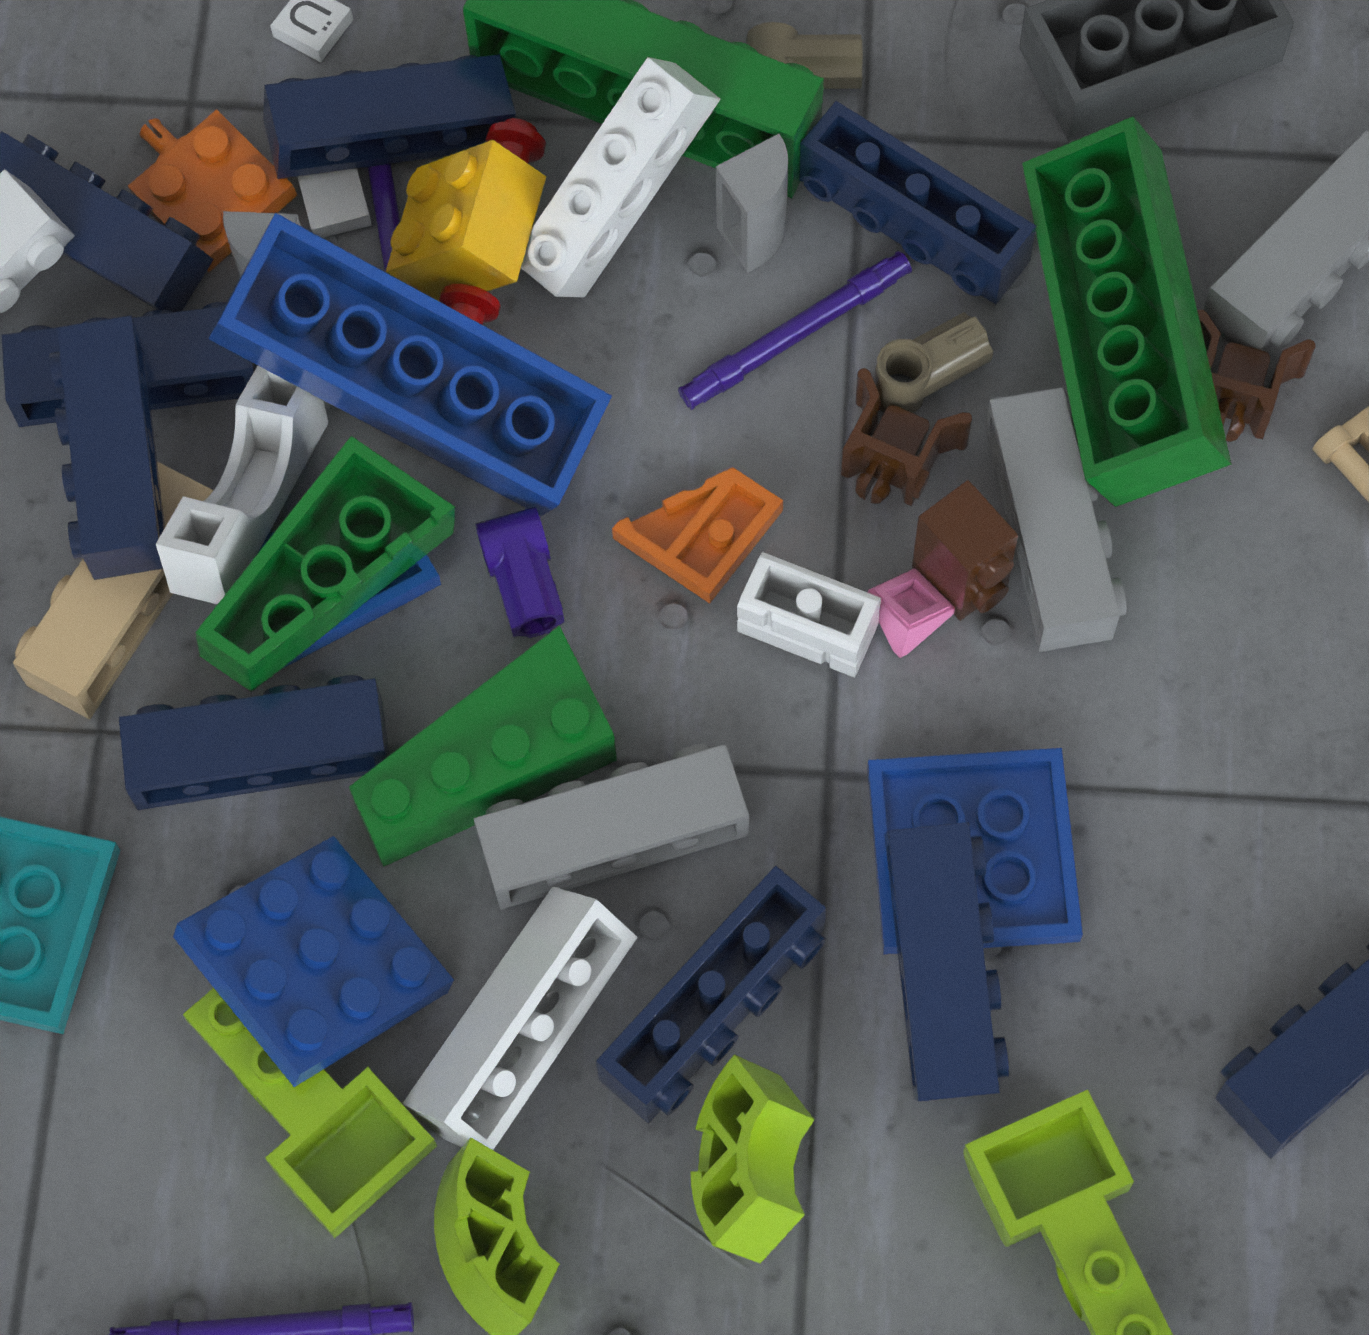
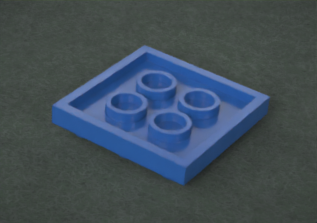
M1062 748L868 760L867 774L883 955L897 954L884 833L888 830L969 822L971 837L982 836L984 844L986 875L977 876L975 879L978 903L989 902L994 941L992 943H983V948L1081 941L1083 932Z
M334 836L177 923L173 938L293 1087L301 1084L447 994L454 981L452 976Z

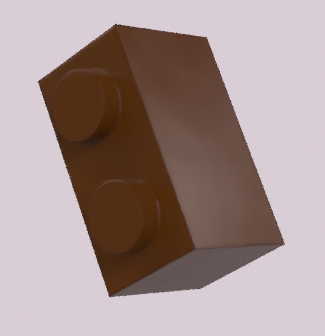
M967 480L918 516L912 568H916L955 607L954 615L961 621L976 609L980 613L989 611L1008 593V583L1011 570L1014 567L1013 559L1018 534L976 487Z

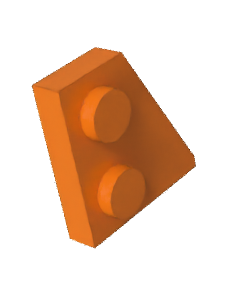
M732 467L706 479L705 483L698 489L683 490L662 500L663 507L632 522L628 517L618 521L612 528V535L615 541L710 604L782 513L783 500Z

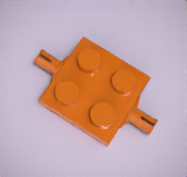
M217 109L191 132L179 139H176L161 124L158 118L148 121L153 131L146 124L140 130V137L159 156L155 163L128 185V188L134 196L153 208L150 214L161 225L164 226L168 218L172 217L201 236L196 246L214 259L207 270L208 273L232 253L224 228L223 211L278 213L298 195L293 184L287 178L277 179L275 166Z

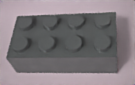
M1046 0L1025 8L1019 49L1067 140L1071 141L1132 116L1141 115L1282 62L1294 21L1282 0Z

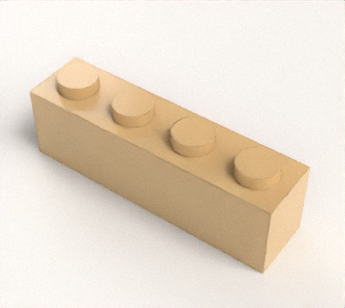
M157 461L166 527L183 496L204 501L214 490ZM82 559L73 574L64 576L56 585L50 599L51 607L38 626L30 627L23 634L17 645L16 659L13 664L26 686L91 719L173 595V593H170L164 570L159 569L94 580L84 559Z

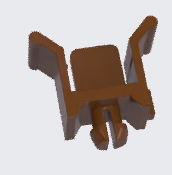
M1199 309L1197 311L1211 370L1221 333L1207 312ZM1304 340L1281 352L1269 388L1263 387L1270 363V355L1265 351L1237 343L1226 344L1217 374L1212 372L1211 374L1223 425L1225 418L1231 419L1226 436L1227 442H1232L1239 438L1244 431L1245 423L1249 424L1255 438L1263 440L1273 413L1280 385L1293 378L1301 379L1304 377L1316 347L1313 340Z
M866 368L858 371L855 402L863 411L843 448L841 476L851 478L859 474L856 480L855 491L863 500L866 499L872 485L878 479L871 492V503L880 504L888 497L891 491L890 485L901 489L904 503L912 506L915 499H919L938 454L954 449L962 451L967 448L972 416L968 412H962L937 420L931 433L928 435L920 455L916 456L929 432V421L892 405L887 407L871 436L877 424L878 411H880V394L870 371Z

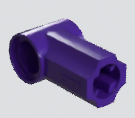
M536 506L475 523L490 578H496L513 637L525 636L533 638L550 633L556 626L565 623L562 604L548 565V561H551L550 552Z

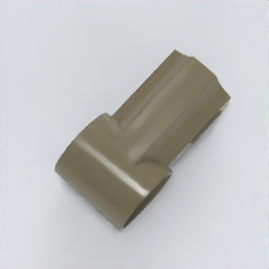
M767 22L756 25L747 33L746 44L757 50L759 54L785 64L797 63L805 66L814 75L824 78L823 89H861L863 50L861 34L798 35V31L795 28L779 22Z
M963 312L913 340L897 339L881 348L873 376L874 383L880 394V410L884 413L887 407L894 405L915 413L921 408L925 397L991 362L993 349L990 346L987 331L975 316H968ZM903 374L910 377L913 381L899 382L890 375Z

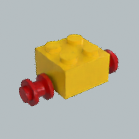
M506 119L504 122H498L489 127L485 143L417 167L406 187L408 198L401 221L391 237L392 251L385 272L482 325L483 323L496 320L501 305L498 299L487 291L517 282L547 177L529 165V162L540 160L544 156L546 141L538 133L536 127L522 119Z

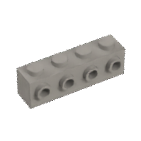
M1368 130L1210 287L1204 310L1217 329L1234 343L1265 352L1273 345L1280 349L1284 348L1301 329L1304 323V319L1301 318L1303 314L1313 304L1319 309L1323 308L1334 297L1343 283V279L1340 277L1351 265L1361 269L1369 261Z
M1064 388L990 399L985 429L1007 522L1018 534L1015 556L1038 652L1112 640L1119 617L1126 615V597L1121 579L1119 577L1111 579L1106 558H1111L1112 556L1111 536L1106 521H1096L1092 502L1097 501L1098 491L1084 477L1072 411L1068 408Z
M707 744L692 745L676 752L672 757L673 760L649 767L644 762L627 764L613 771L609 779L588 785L583 781L563 783L548 792V797L524 804L519 799L502 801L489 807L485 811L486 815L474 818L500 910L545 897L552 887L569 890L749 836V813L726 744L710 748Z

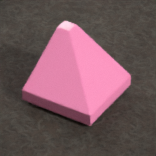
M916 568L877 585L867 592L881 598L879 624L893 652L899 658L915 649L948 620L955 611V607Z

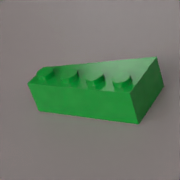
M350 436L197 629L195 634L200 657L250 692H253L454 533L455 506L353 436Z
M559 625L350 785L349 790L383 867L475 826L474 818L486 815L485 811L494 804L511 799H519L525 803L549 792L560 784L576 780L617 761L615 737Z

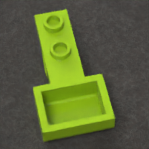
M214 988L183 1013L187 1022L229 1067L254 1099L290 1135L265 1159L279 1178L334 1238L341 1234L437 1147L435 1139L369 1067L364 1069L343 1089L324 1069L296 1087H293Z
M1088 1089L965 1144L963 1154L968 1171L1005 1247H1008L1041 1232L1055 1260L1056 1272L1062 1289L1075 1314L1081 1321H1085L1091 1335H1173L1107 1201L1129 1192L1134 1180Z

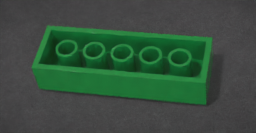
M467 0L465 2L463 14L470 55L483 57L500 54L509 88L600 124H603L647 57L676 63L720 98V101L682 156L716 169V166L780 134L788 153L787 197L793 198L801 182L799 180L800 143L822 118L824 78L814 75L805 66L797 63L785 64L759 54L757 50L746 43L728 42L705 33L691 22L684 20L676 22L650 12L645 6L634 0Z
M1132 116L1023 162L1022 165L1034 225H1036V236L1085 480L1112 505L1117 507L1232 465L1160 147Z

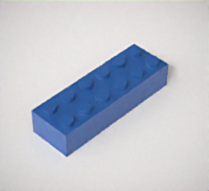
M276 212L266 227L208 338L527 509L536 506L540 516L559 506L612 397L607 392Z

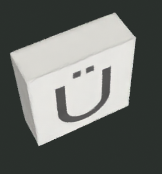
M290 0L270 27L274 38L322 62L352 23L353 15L351 8L336 0Z

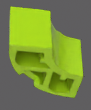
M735 1054L714 1081L698 1117L695 1129L703 1132L699 1151L698 1171H690L691 1189L699 1221L711 1244L719 1249L761 1263L805 1215L795 1194L793 1167L800 1142L815 1119L779 1074Z
M470 1137L448 1163L440 1181L434 1209L436 1248L443 1272L453 1293L476 1323L490 1335H518L531 1323L560 1263L539 1246L526 1222L523 1195L530 1172Z

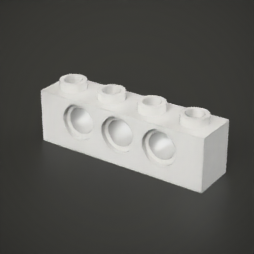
M647 57L533 226L521 269L555 297H585L710 116L720 98L676 63Z

